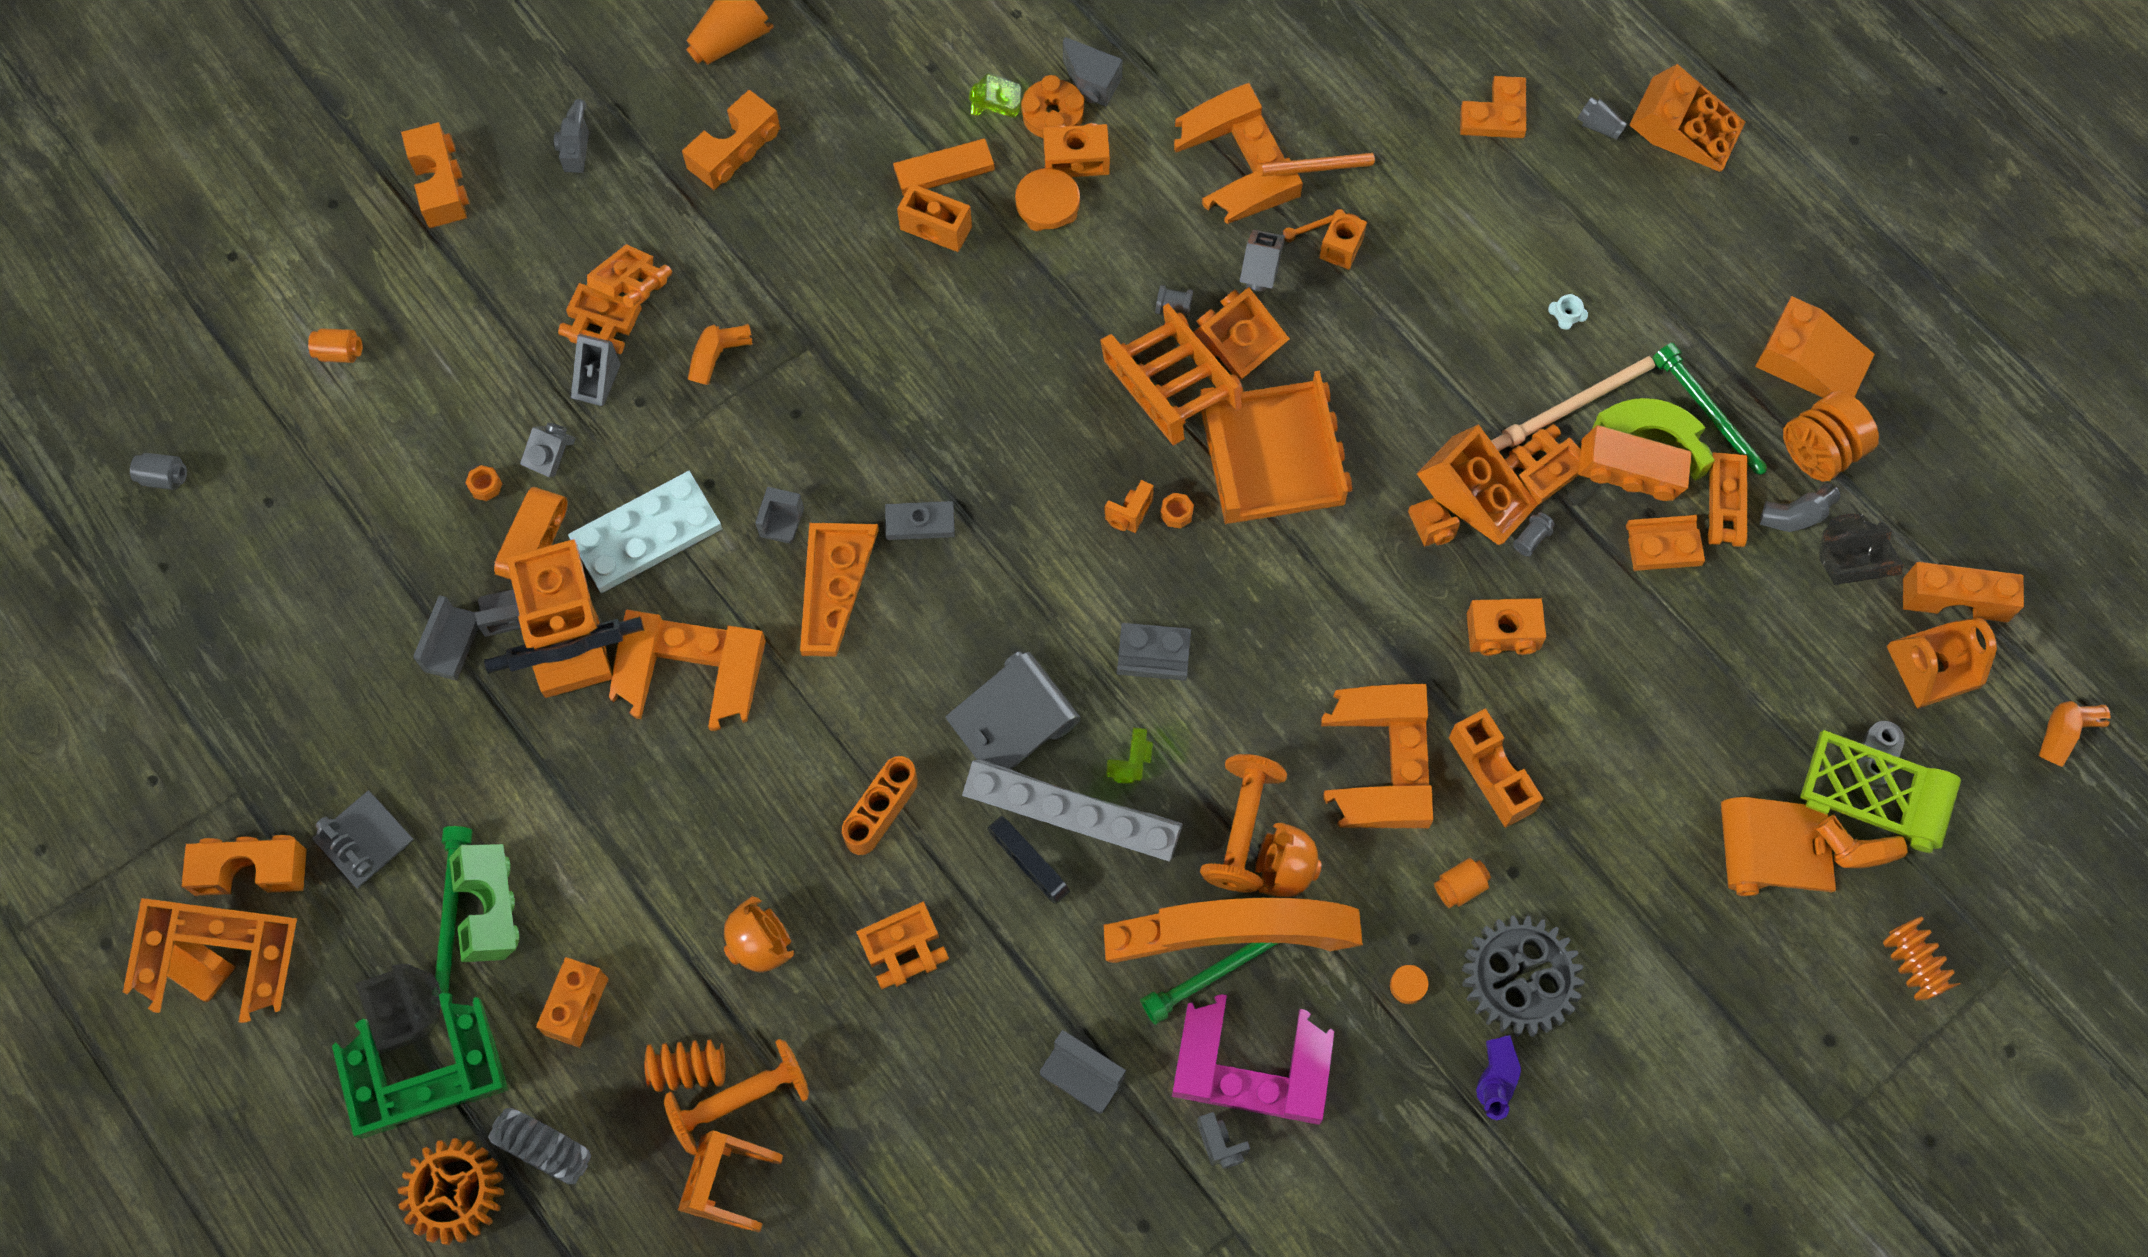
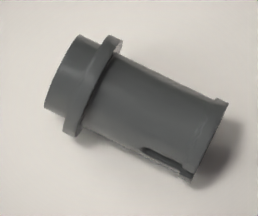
M1540 512L1537 515H1532L1529 518L1530 524L1513 542L1514 548L1526 557H1530L1533 554V551L1546 536L1553 534L1555 523L1544 513Z

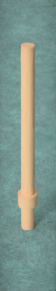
M1647 356L1523 424H1514L1504 429L1502 435L1491 440V442L1498 451L1508 446L1513 448L1523 443L1525 437L1655 368V363L1650 356Z

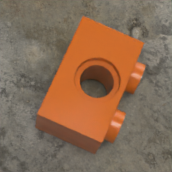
M1089 123L1083 126L1056 125L1043 128L1045 168L1061 170L1071 177L1109 175L1110 155L1107 124L1097 125Z
M912 183L897 208L900 230L956 252L960 251L972 228L971 207L969 205Z
M1542 598L1471 601L1467 611L1470 652H1481L1482 655L1491 656L1497 655L1502 651H1515L1517 654L1526 655L1541 649L1546 639ZM1507 624L1512 627L1514 632L1505 633L1499 628V625Z
M565 957L536 1028L547 1037L580 1048L609 978L600 968Z

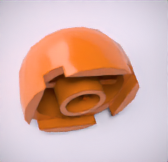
M1275 823L1273 827L1277 828L1274 834H1266L1258 853L1255 872H1262L1263 886L1258 890L1260 893L1277 897L1297 896L1307 889L1312 881H1316L1320 875L1321 861L1318 860L1317 847L1305 831L1288 824Z
M752 896L740 904L725 922L724 939L727 945L724 946V952L734 965L740 963L746 969L755 972L771 971L791 959L794 955V950L787 951L786 946L791 943V939L776 914L770 908L763 912L757 906L762 900Z

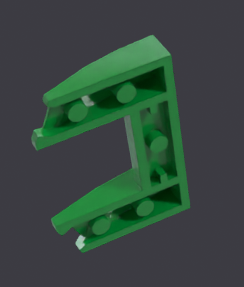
M438 994L456 1064L389 1086L367 1019L359 1020L354 1025L361 1033L344 1049L336 1042L332 1045L354 1137L364 1139L399 1127L398 1124L468 1101L473 1103L509 1091L495 1041L480 998L474 997L473 1006L452 1003V994Z

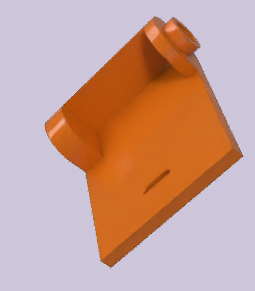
M1750 797L1730 798L1721 802L1728 888L1735 890L1736 895L1759 894V889L1769 885L1831 893L1836 891L1832 848L1815 829L1819 823L1828 818V814L1806 807V804Z

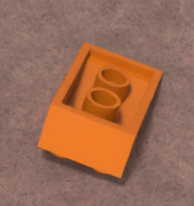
M1791 296L1755 367L1822 398L1835 391L1846 392L1855 397L1875 354L1825 311Z
M1479 424L1452 436L1417 473L1436 501L1498 545L1503 544L1538 505Z

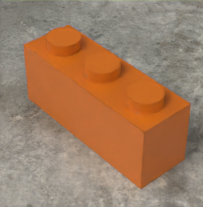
M1596 425L1582 438L1578 475L1588 477L1596 483H1610L1620 486L1628 492H1642L1653 495L1657 500L1673 501L1688 489L1691 451Z

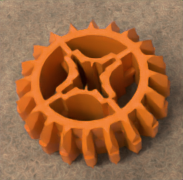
M453 1138L449 1148L442 1140L437 1141L436 1153L428 1147L422 1148V1154L425 1158L422 1162L416 1158L410 1159L411 1165L416 1167L413 1174L410 1172L402 1173V1178L410 1182L408 1186L398 1188L399 1194L408 1196V1199L399 1203V1209L410 1211L405 1216L404 1221L409 1225L416 1223L413 1230L416 1235L421 1236L426 1233V1240L435 1243L440 1237L441 1243L444 1245H450L455 1236L458 1242L464 1243L467 1239V1230L474 1236L481 1234L478 1226L480 1221L487 1225L492 1224L493 1220L486 1214L489 1209L499 1211L501 1208L499 1204L493 1202V1197L504 1195L502 1188L494 1187V1184L503 1180V1174L492 1172L497 1167L498 1162L493 1158L487 1159L489 1152L485 1148L481 1147L476 1150V1144L472 1141H467L462 1147L461 1141ZM462 1161L470 1163L473 1169L467 1173L462 1171L459 1174L451 1175L450 1172L445 1170L443 1165ZM432 1176L434 1181L432 1191L424 1197L426 1184ZM479 1181L478 1196L471 1208L469 1195L478 1186L477 1182ZM447 1182L458 1187V1189L454 1190L457 1192L454 1196L456 1202L445 1196V1193H449L446 1191L449 1187ZM450 1207L460 1218L451 1222H436L430 1217V1214L435 1210L440 1212Z

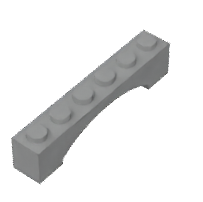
M980 759L972 761L962 796L1166 861H1170L1173 858L1183 823L1076 793Z

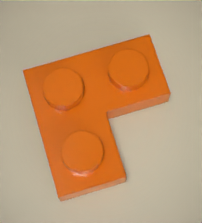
M1494 76L1492 102L1462 101L1460 135L1507 138L1525 137L1526 78Z

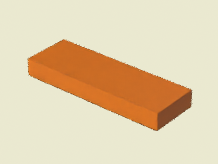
M985 138L893 163L902 195H905L911 183L929 189L995 170Z

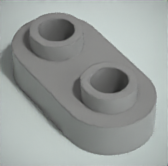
M1879 721L1866 732L1862 744L1899 757L1904 745V734L1896 724L1889 721ZM1882 733L1888 734L1891 737V742L1885 741L1882 738ZM1864 756L1856 760L1866 779L1879 774L1871 769V764H1876L1874 759ZM1886 764V766L1888 767V769L1894 767V766H1891V765ZM1881 777L1868 784L1872 790L1883 787L1887 782L1884 777Z

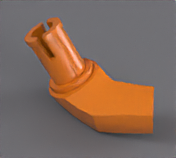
M714 324L705 328L695 346L688 379L709 385L716 361L720 353L723 352V349L752 345V338L749 336L751 335L749 324L719 329V326L716 327Z
M2072 701L2059 704L2050 716L2039 756L2063 767L2080 737L2082 728H2102L2109 725L2110 722L2108 720H2100L2102 718L2110 719L2108 707L2103 704L2097 706H2078Z
M1835 815L1829 816L1815 828L1835 852L1834 861L1843 868L1879 866L1902 859L1907 854V845L1902 836L1874 840L1853 839Z

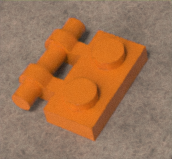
M626 244L587 274V286L613 298L624 292L626 293L623 297L624 304L627 307H633L636 303L642 304L650 296V292L654 289L659 290L667 283V278L672 275V270L667 265H662L660 268L653 266V256ZM639 278L644 279V281L639 282L637 280Z
M579 283L566 309L568 317L574 318L575 321L573 325L561 323L558 334L569 338V341L577 344V335L579 334L611 341L616 353L621 354L625 343L614 339L617 332L630 335L642 307L637 303L633 307H627L623 302L622 296L618 295L613 298ZM589 324L603 327L600 334L588 331Z
M1554 424L1545 430H1538L1532 435L1531 441L1522 447H1515L1509 452V457L1505 459L1512 470L1517 467L1524 470L1519 474L1518 478L1539 505L1579 476L1581 449L1570 437L1559 445L1555 439L1561 435V432ZM1540 450L1547 453L1538 461L1532 457Z
M924 901L856 931L871 967L886 962L889 971L876 976L881 990L894 984L896 987L907 983V978L922 971L929 973L937 969L936 965L949 960L944 946L930 952L926 944L939 938V935ZM916 948L919 957L899 965L896 956Z

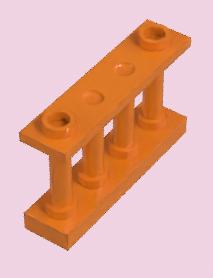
M1168 303L1163 306L1165 324L1127 345L1125 343L1120 344L1112 334L1102 338L1100 341L1104 362L1174 446L1185 439L1183 425L1186 423L1185 420L1224 398L1228 400L1236 411L1241 409L1243 387L1237 376L1234 374L1230 375L1193 333L1185 316L1181 312L1176 313ZM1170 336H1173L1180 344L1177 348L1145 365L1141 363L1137 365L1133 360V356ZM1188 356L1198 365L1196 368L1163 386L1159 384L1155 386L1150 380L1151 376ZM1206 377L1216 386V388L1179 408L1177 406L1172 407L1167 399Z

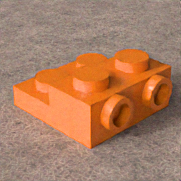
M1250 287L1240 294L1236 289L1220 301L1224 307L1217 313L1212 309L1206 312L1196 321L1200 327L1193 331L1214 357L1218 356L1229 371L1237 376L1239 381L1290 340Z

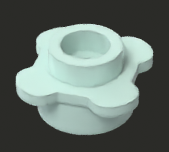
M1573 294L1562 296L1558 302H1552L1548 308L1549 313L1555 315L1559 321V327L1564 330L1570 329L1572 324L1578 321H1586L1588 317V312L1584 309L1582 300Z

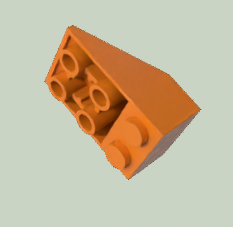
M1678 64L1652 78L1630 122V126L1651 144L1719 172L1724 169L1745 124L1741 117Z

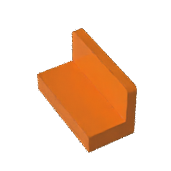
M175 941L168 977L204 1002H209L236 967L203 944Z

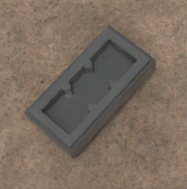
M953 501L885 504L887 540L955 537Z

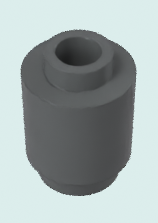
M143 453L142 455L134 456L132 459L130 476L132 481L138 482L141 486L176 490L180 484L185 482L187 468L180 457Z

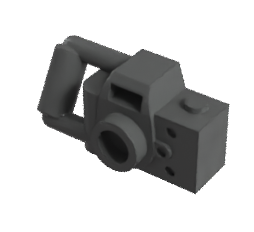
M582 99L574 101L567 112V117L562 120L560 132H555L554 135L555 150L560 151L559 159L564 172L584 173L589 131L583 117L586 103Z

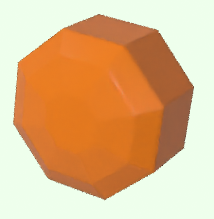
M483 465L469 471L465 482L473 497L484 501L499 495L502 482L494 468Z
M1172 493L1163 499L1160 517L1168 527L1181 529L1192 521L1194 504L1187 495Z

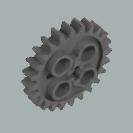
M1513 915L1508 920V927L1500 919H1497L1494 923L1495 932L1485 926L1481 931L1484 939L1475 936L1471 944L1476 950L1468 949L1464 955L1473 963H1466L1461 968V971L1471 975V977L1466 978L1462 982V986L1471 987L1474 990L1466 998L1467 1001L1478 1000L1480 1002L1475 1013L1479 1014L1487 1011L1489 1013L1486 1021L1487 1025H1490L1497 1019L1501 1021L1500 1032L1503 1033L1511 1025L1517 1037L1522 1033L1524 1027L1527 1028L1530 1036L1534 1037L1537 1034L1538 1025L1545 1033H1548L1552 1029L1551 1020L1560 1026L1565 1021L1562 1013L1571 1015L1575 1010L1570 1002H1578L1582 997L1573 989L1581 988L1584 984V980L1574 977L1575 974H1578L1583 969V965L1572 964V960L1579 954L1578 950L1567 952L1565 949L1570 938L1558 941L1556 939L1558 927L1553 928L1548 933L1544 931L1545 920L1542 919L1534 927L1532 926L1530 916H1526L1522 925H1519L1516 917ZM1523 946H1534L1539 952V959L1528 958L1523 952ZM1492 958L1502 960L1506 965V972L1497 973L1492 970L1489 960ZM1546 962L1552 964V968L1534 972L1527 981L1524 978H1519L1496 990L1493 988L1495 983L1512 979L1518 970L1521 974H1525ZM1546 978L1551 980L1556 988L1555 993L1544 992L1539 985V979ZM1506 993H1517L1522 999V1007L1511 1006L1506 1001Z

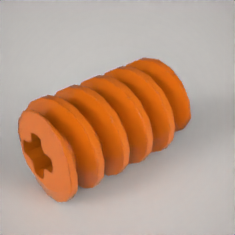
M1922 916L1890 931V935L1883 942L1885 947H1898L1891 955L1893 961L1905 960L1898 969L1900 974L1913 973L1906 982L1907 986L1921 987L1914 995L1916 1001L1929 1000L1961 984L1948 983V980L1955 974L1953 969H1940L1947 960L1946 956H1932V953L1939 947V944H1926L1924 942L1932 933L1930 929L1917 930L1916 927L1924 920Z
M708 1039L705 1050L701 1051L697 1041L693 1040L690 1051L685 1052L682 1042H677L675 1053H670L667 1043H662L660 1054H655L652 1044L647 1045L645 1052V1077L648 1088H650L652 1083L654 1090L661 1092L664 1090L667 1081L669 1088L672 1091H676L682 1080L686 1089H692L696 1078L700 1087L707 1088L711 1077L715 1086L722 1087L724 1085L726 1069L723 1043H721L720 1049H715L712 1039Z

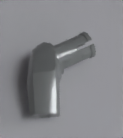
M1824 484L1817 492H1809L1790 504L1766 501L1760 517V525L1792 532L1820 523L1828 517L1829 508L1839 501L1840 492L1837 487L1831 492H1827L1832 487V484Z

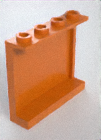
M1320 370L1314 372L1313 381L1242 392V408L1237 411L1226 398L1201 411L1225 524L1345 505L1347 494L1352 491V482L1349 472L1343 471L1342 462L1345 460L1344 448L1341 441H1336L1334 432H1337L1338 429L1335 412H1329L1327 402H1330V389L1327 382H1322ZM1214 387L1201 389L1200 396L1214 389Z

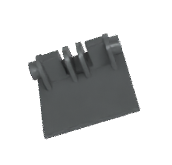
M369 790L335 819L329 820L328 817L320 819L315 825L318 829L317 834L312 838L357 889L414 841Z

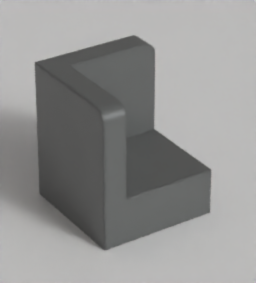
M767 487L756 519L759 536L788 544L793 543L804 510L801 495Z

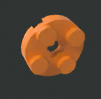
M1055 75L1045 76L1042 81L1029 87L1023 96L1021 112L1024 124L1030 132L1043 138V128L1056 125L1080 126L1084 117V97L1073 84L1060 80ZM1057 105L1060 111L1052 110L1049 113L1047 112V106Z

